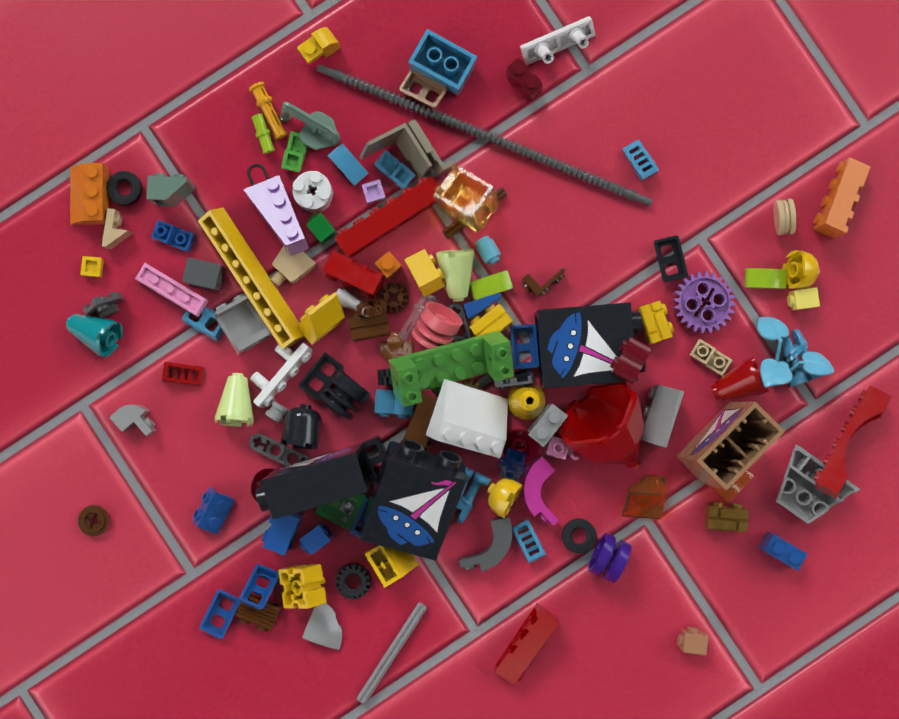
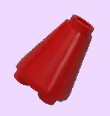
M754 356L744 360L714 382L715 385L711 386L716 400L762 395L769 392L768 388H765L763 385L760 369Z

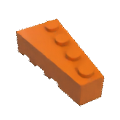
M851 157L840 161L836 168L838 173L828 186V189H830L828 196L826 195L821 202L822 209L813 220L815 224L813 230L833 239L847 233L849 227L846 224L852 219L854 214L851 208L858 203L860 196L857 192L863 188L871 166Z

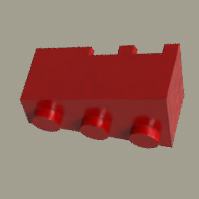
M333 250L322 270L326 274L325 277L329 280L344 282L342 286L350 290L356 288L360 290V295L368 299L371 296L376 298L385 280L383 273L375 272L369 269L368 266L361 265L353 259Z

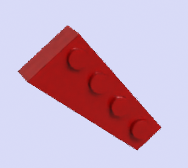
M536 603L495 664V672L512 684H515L517 680L521 681L525 675V669L533 663L537 653L543 648L548 638L560 624L557 617Z

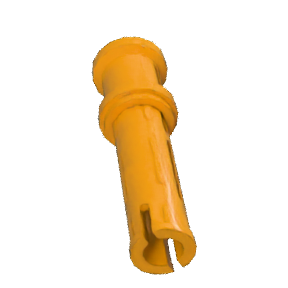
M258 82L249 87V91L253 93L257 101V107L262 109L276 140L284 138L287 133L273 108V99L268 95L265 83Z

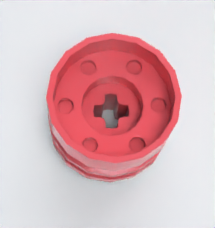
M428 302L421 313V319L417 321L416 326L412 330V335L415 340L426 348H435L452 343L453 336L457 334L463 322L461 317L447 306Z

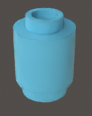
M488 235L475 243L477 245L476 249L485 264L493 265L500 260L499 257L502 254L494 240L490 239Z

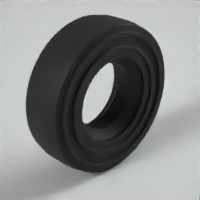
M119 171L113 174L107 183L109 197L112 201L122 206L136 203L143 192L140 179L129 171ZM123 181L130 182L132 186L131 192L125 196L120 195L118 192V186Z
M573 519L562 530V541L565 547L573 553H586L596 543V530L585 519ZM580 528L586 532L587 537L583 543H575L572 540L574 530Z

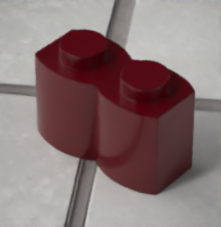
M517 58L507 67V79L512 85L519 88L521 95L526 100L532 101L541 93L543 88L541 80L530 72L524 61Z
M632 337L628 338V340L624 339L619 347V350H621L619 357L615 356L610 364L612 368L610 373L631 384L634 383L652 348Z

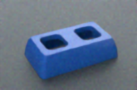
M536 325L511 326L514 369L539 367ZM528 332L529 343H518L517 333ZM530 351L531 361L520 362L519 352Z
M257 564L239 597L240 602L257 610H262L279 578V572ZM259 577L270 581L267 588L256 584ZM251 593L262 596L259 604L248 601Z
M221 589L217 590L200 624V629L222 639L240 604V599ZM222 597L233 601L230 610L219 606ZM215 614L225 619L221 628L211 624Z

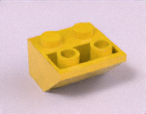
M336 292L330 296L328 294L323 296L318 301L319 304L317 306L311 305L305 311V315L300 318L301 323L297 328L312 345L337 327L345 318Z
M375 545L365 552V556L384 588L402 578L419 565L413 554L380 545Z

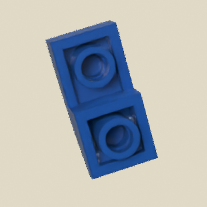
M160 220L157 221L151 238L190 253L197 237L193 233Z

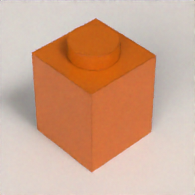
M390 251L374 263L387 280L391 279L402 269V265Z

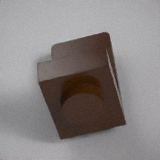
M563 267L542 287L527 274L521 280L523 282L522 287L528 293L532 292L535 297L539 294L543 297L551 290L549 286L553 282L557 284L565 277L563 273L566 269Z

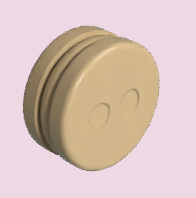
M793 199L775 200L773 213L777 235L794 234L796 231V209Z

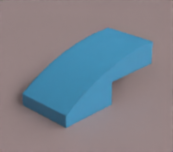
M342 143L327 155L354 186L368 174L365 168Z
M387 150L373 164L402 189L415 177V174L402 162L400 163Z

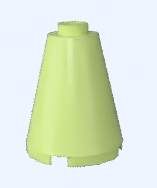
M474 249L437 252L436 258L439 268L445 277L443 281L448 297L453 298V302L464 301V297H468Z
M232 373V376H228L215 415V423L220 421V425L242 427V423H247V426L253 425L254 419L248 379L244 377V374Z

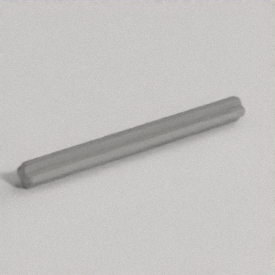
M419 602L357 696V700L362 704H366L427 610L423 603Z

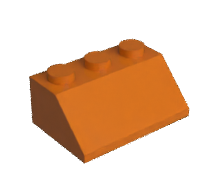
M82 163L70 167L71 225L105 224L107 208H109V195L107 193L109 167L105 164Z

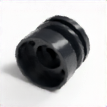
M338 370L331 379L337 387L333 389L326 386L325 389L330 393V396L321 392L319 397L337 415L351 420L353 415L347 410L350 408L356 413L358 411L353 402L357 401L364 404L371 394L348 375Z

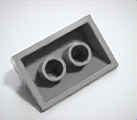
M654 385V388H650L648 393L650 400L648 406L645 405L642 412V417H644L642 441L667 448L684 391L662 385Z

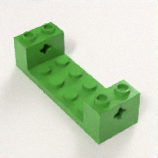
M499 331L388 360L394 395L403 407L421 403V391L442 386L444 379L457 382L486 373L495 381L514 377L510 341Z

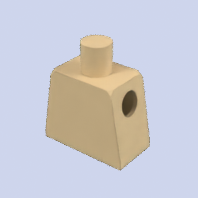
M283 246L272 263L278 272L271 280L279 287L286 279L295 284L318 265L303 251L291 256Z

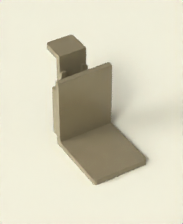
M412 120L407 124L404 123L368 141L359 156L363 160L396 143L419 180L426 175L430 168H433L439 177L451 171L457 164L455 160L446 165L442 163L416 120Z

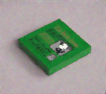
M361 493L318 506L315 513L350 530L367 495Z

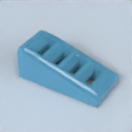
M639 139L622 149L640 182L659 171ZM638 147L639 150L630 154V150ZM641 153L642 157L638 158L637 160L633 158ZM645 159L646 163L639 166L637 164ZM649 166V170L645 172L642 171V169Z
M529 520L512 527V531L529 563H533L547 555ZM527 527L529 528V531L519 535V531ZM532 534V538L524 542L522 541L524 537ZM534 541L536 542V545L526 549V545ZM539 548L540 552L532 556L529 555L530 552Z

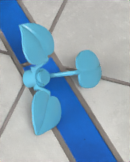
M758 318L757 330L759 334L768 340H778L775 360L765 359L760 365V375L765 388L788 384L792 380V372L800 365H803V370L806 373L814 376H826L834 373L831 363L817 352L804 353L802 355L803 361H799L792 368H789L786 362H779L782 338L788 337L789 330L782 321L776 318Z

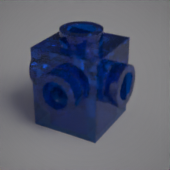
M508 448L505 458L501 457L498 468L501 469L499 477L518 482L519 476H524L527 467L524 464L526 453Z

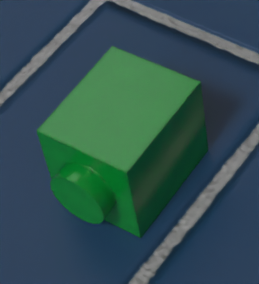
M322 213L319 215L314 214L308 219L307 227L322 245L337 234Z

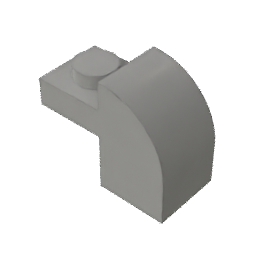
M125 405L109 417L121 432L128 431L135 424L146 436H151L157 431L154 428L155 423L149 417H145L150 410L142 405Z

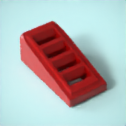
M164 362L162 381L201 386L203 367ZM170 367H174L172 378H168ZM178 368H181L180 379H176ZM185 369H189L188 380H184ZM193 370H197L195 381H192Z

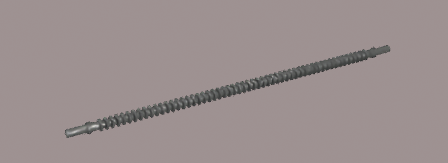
M321 64L317 67L318 72L333 77L335 81H343L345 85L355 86V89L360 88V91L365 90V93L370 92V95L375 94V97L380 96V99L385 98V101L390 100L391 104L395 102L396 106L400 104L401 108L405 106L406 110L410 108L411 112L414 110L416 114L419 112L421 116L424 114L426 118L429 116L431 120L436 119V122L441 121V124L446 123V126L451 125V128L456 127V130L466 131L467 135L471 133L472 137L476 135L477 139L481 137L482 141L486 139L487 143L490 141L492 145L495 143L497 147L500 145L502 149L507 148V151L512 150V153L517 152V155L522 154V157L527 156V159L537 160L538 164L542 162L543 166L547 164L548 168L552 166L553 170L557 168L558 172L562 170L563 174L568 173V176L573 175V178L578 177V180L583 179V182L588 181V184L593 183V186L598 185V188L608 189L609 193L613 191L614 195L618 193L619 197L623 195L630 201L635 200L651 206L653 199L636 193L634 189H626L624 185L620 187L619 183L615 185L614 181L611 183L609 179L606 181L604 177L601 179L599 175L596 177L594 173L589 174V171L584 172V169L579 170V167L574 168V165L564 164L563 160L559 162L558 158L554 160L553 156L549 158L548 154L544 156L543 152L539 154L538 150L535 152L533 148L528 149V146L523 147V144L518 145V142L513 143V140L508 141V138L503 139V136L493 135L492 131L488 133L487 129L483 131L482 127L478 129L477 125L473 127L472 123L468 125L467 121L463 123L462 119L457 120V117L452 118V115L447 116V113L442 114L441 111L437 112L436 109L432 110L431 107L427 108L426 105L417 104L415 100L413 102L410 98L407 100L406 96L402 98L401 94L397 96L396 92L392 94L390 90L387 92L385 88L381 89L380 86L376 87L375 84L370 85V82L365 83V80L360 81V78L355 79V76L350 77V74L346 75L339 69L334 70Z

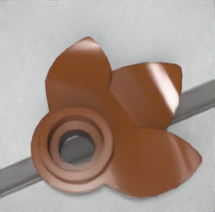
M395 331L389 335L387 343L381 342L379 344L380 352L387 360L414 353L413 341L403 342Z

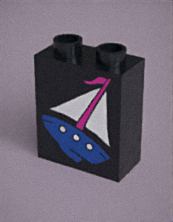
M631 302L536 310L534 320L537 333L541 389L627 382L610 373L612 370L610 364L615 356L619 357L621 353L619 347L624 339L628 340L630 337L634 338V334L642 333L640 311H632ZM646 362L643 364L640 373L645 372Z
M403 439L400 443L390 441L362 518L360 540L436 561L467 482L465 462L462 461V458L448 450H441L439 454L425 451L420 443L410 439Z
M360 443L275 469L261 480L262 487L256 488V497L262 511L270 510L272 519H277L367 492L375 478L365 445Z

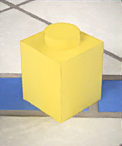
M817 287L788 292L787 303L791 307V311L820 306Z

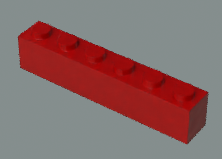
M425 176L421 178L415 187H407L401 192V196L396 199L395 197L390 198L382 208L376 207L369 212L370 215L365 219L361 217L353 222L354 226L349 229L343 228L337 232L338 236L335 239L345 255L352 258L443 200L444 194L433 177L427 178Z

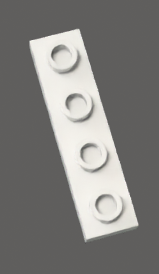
M588 16L521 45L520 49L524 62L529 65L542 59L544 63L549 64L554 60V53L575 44L582 49L586 48L589 45L588 39L596 36L592 18Z
M302 343L295 352L289 347L281 349L278 345L275 351L286 360V363L270 382L259 372H255L251 376L250 380L262 390L253 401L258 407L265 408L270 406L274 400L273 397L278 392L284 390L287 385L286 382L290 377L293 378L298 373L301 364L306 363L310 359L313 350L308 345Z

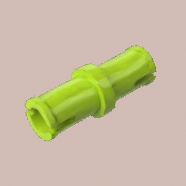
M263 114L252 116L251 119L257 132L255 135L256 138H259L263 154L274 152L275 149L270 138L271 132L267 129Z

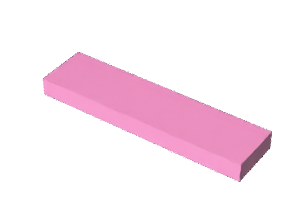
M147 263L143 264L135 278L198 317L209 301Z

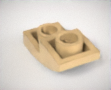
M701 339L698 340L689 354L721 377H723L733 361Z

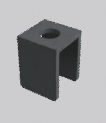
M187 258L182 281L189 285L220 292L226 268L220 264Z

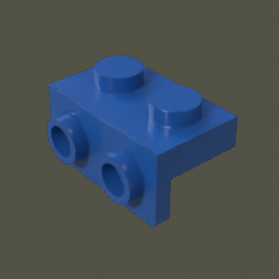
M209 487L208 491L202 496V503L199 509L197 508L193 514L194 524L201 529L218 534L235 499Z

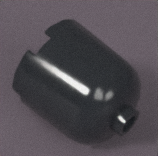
M300 404V407L290 409L285 417L280 444L287 446V444L294 445V448L318 450L322 424L321 415L317 411L312 410L311 405Z

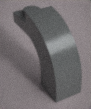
M509 515L505 518L490 519L493 532L491 544L481 553L459 557L461 568L465 567V570L476 568V564H480L481 571H485L494 567L504 558L512 540V526Z

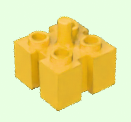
M300 564L278 569L280 585H284V592L282 593L284 608L298 607L299 609H309L327 603L325 589L321 587L325 583L321 564Z

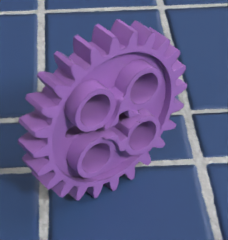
M708 271L704 272L703 276L700 272H697L696 278L691 274L689 275V280L686 278L682 280L684 285H677L680 291L674 292L678 298L672 300L677 303V306L673 307V309L679 311L675 317H682L679 323L687 322L686 329L693 326L692 332H696L699 328L700 334H702L706 328L707 332L711 333L712 327L717 331L719 330V325L722 327L726 326L724 320H731L728 314L735 312L730 309V307L736 305V303L731 302V299L736 296L729 294L733 288H726L729 282L722 283V276L715 279L716 273H712L709 277ZM699 284L705 287L704 294L698 292L697 287ZM711 288H713V293L707 298ZM715 295L721 298L720 305L714 303L713 298ZM707 298L705 301L707 305L701 307L703 303L701 300ZM688 300L694 302L695 307L693 310L687 307ZM701 307L698 315L695 317V312ZM704 311L710 313L709 321L703 318Z

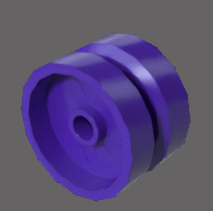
M605 532L592 553L588 571L597 576L603 572L604 579L615 583L624 571L632 545L623 540L616 543V537Z

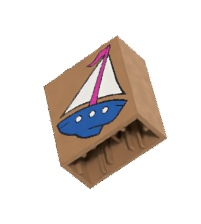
M729 402L676 457L703 484L727 491L785 431L756 402Z

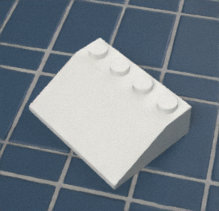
M444 379L426 436L440 442L500 458L507 435L508 399Z

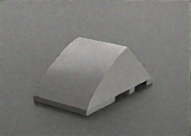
M795 444L776 502L809 524L829 511V508L839 502L841 503L846 497L860 489L849 480H846L838 497L835 499L814 488L816 481L813 480L818 470L823 471L826 465L822 464L823 462L810 452Z

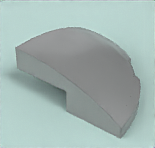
M327 603L315 606L302 638L339 650L342 642V627L338 624L335 617L337 614Z

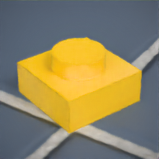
M82 256L80 275L102 278L104 259Z

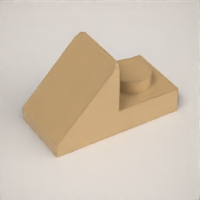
M107 208L102 247L107 249L114 248L132 235L127 230L118 229L122 224V216L120 215L121 212L115 209Z

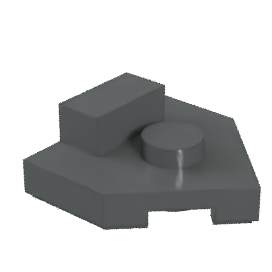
M119 292L108 294V298L107 296L95 297L91 300L90 306L88 304L83 307V312L87 316L98 314L100 318L105 319L119 312L120 309L117 304L126 299Z

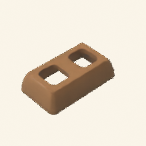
M410 70L399 90L407 96L436 109L446 94L447 87L415 70ZM413 83L423 86L419 94L409 91ZM430 91L439 94L434 103L425 99Z

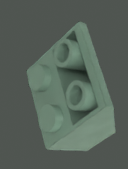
M154 173V176H148L146 199L156 206L176 207L196 189V185L183 174H174V177H166V174Z

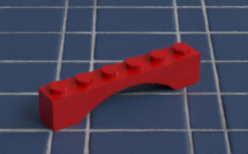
M871 385L867 391L863 390L858 398L861 401L859 406L854 405L849 414L852 419L849 423L845 421L840 431L843 433L842 437L835 439L831 447L834 449L832 455L827 454L822 463L826 466L823 471L818 470L813 479L816 481L814 488L835 499L838 497L848 478L845 468V454L848 442L861 427L881 418L892 395Z

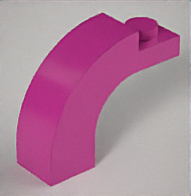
M539 456L526 472L523 481V496L528 509L534 517L541 512V519L546 524L550 522L554 526L559 520L543 503L541 487L555 470L542 456Z

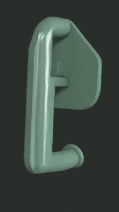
M289 102L282 104L280 119L283 122L289 121L291 116L305 123L299 135L303 144L314 150L339 144L341 137L331 117L319 111L313 112L310 115Z

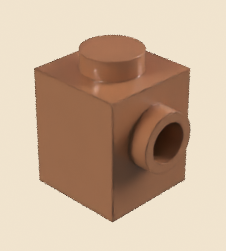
M687 627V629H681V634H678L677 646L684 653L706 655L709 636L705 632L699 631V628Z

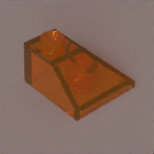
M646 475L630 486L626 494L622 516L660 519L667 498L666 477Z

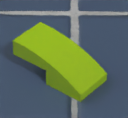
M746 268L745 288L786 289L787 270Z
M507 270L470 282L469 285L474 301L498 292L501 293L513 289Z

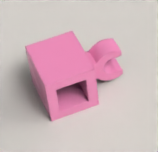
M555 436L550 438L545 454L564 460L569 455L571 459L579 460V457L573 455V450L564 439Z

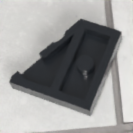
M524 369L514 372V377L500 381L493 379L495 388L506 389L514 385L535 383V378L530 369Z

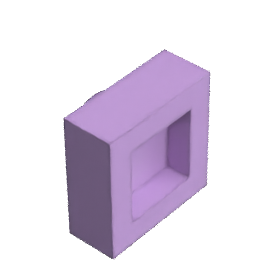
M380 179L362 185L367 204L386 199Z

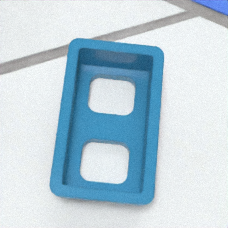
M207 306L203 309L202 316L198 322L189 319L191 312L187 310L182 317V322L215 341H219L224 333L219 324L214 332L206 329L205 325L211 317L215 319L214 314L216 312Z

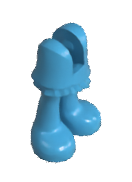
M799 329L791 331L794 345L789 335L787 338H782L781 346L784 357L787 358L786 363L790 362L792 367L800 361L799 355L802 358V355L808 352V342L804 339ZM802 365L794 370V377L789 382V385L793 387L821 376L806 374Z
M466 467L467 482L463 492L474 473V470ZM479 472L475 473L466 496L463 497L461 495L457 508L461 511L456 522L462 524L468 514L472 511V502L479 488L482 485L490 484V478Z

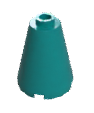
M73 314L66 321L67 330L101 357L112 355L119 346L116 344L118 338L122 339L123 336L122 324L114 320Z

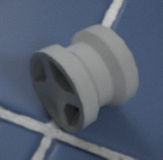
M273 400L271 403L272 407L265 414L278 423H282L283 416L287 414L289 409Z

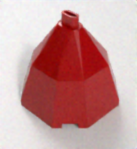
M625 382L591 387L586 391L588 395L578 402L575 399L569 404L566 412L568 416L561 424L558 433L572 450L596 463L623 464L628 468L638 467L641 464L638 458L644 421L639 397Z

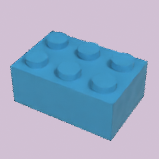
M427 29L408 61L410 70H415L446 86L448 91L459 96L477 64V56Z

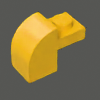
M323 27L311 33L312 37L297 47L309 65L322 55L325 58L329 57L340 49L341 45L330 29Z

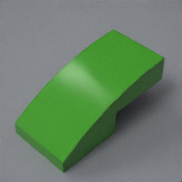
M291 131L281 168L300 173L308 146L301 142L300 133Z

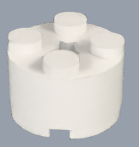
M308 171L302 173L294 181L293 196L298 205L305 211L320 213L330 206L333 198V189L323 174L318 171ZM312 189H314L316 193L314 196L311 194Z

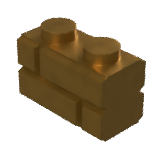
M712 502L711 505L705 506L704 528L747 533L749 511L746 508H742L743 504L731 503V507L723 506L722 502Z

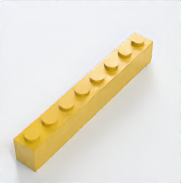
M225 209L209 210L198 220L199 224L281 349L294 345L305 337L297 328L300 323Z

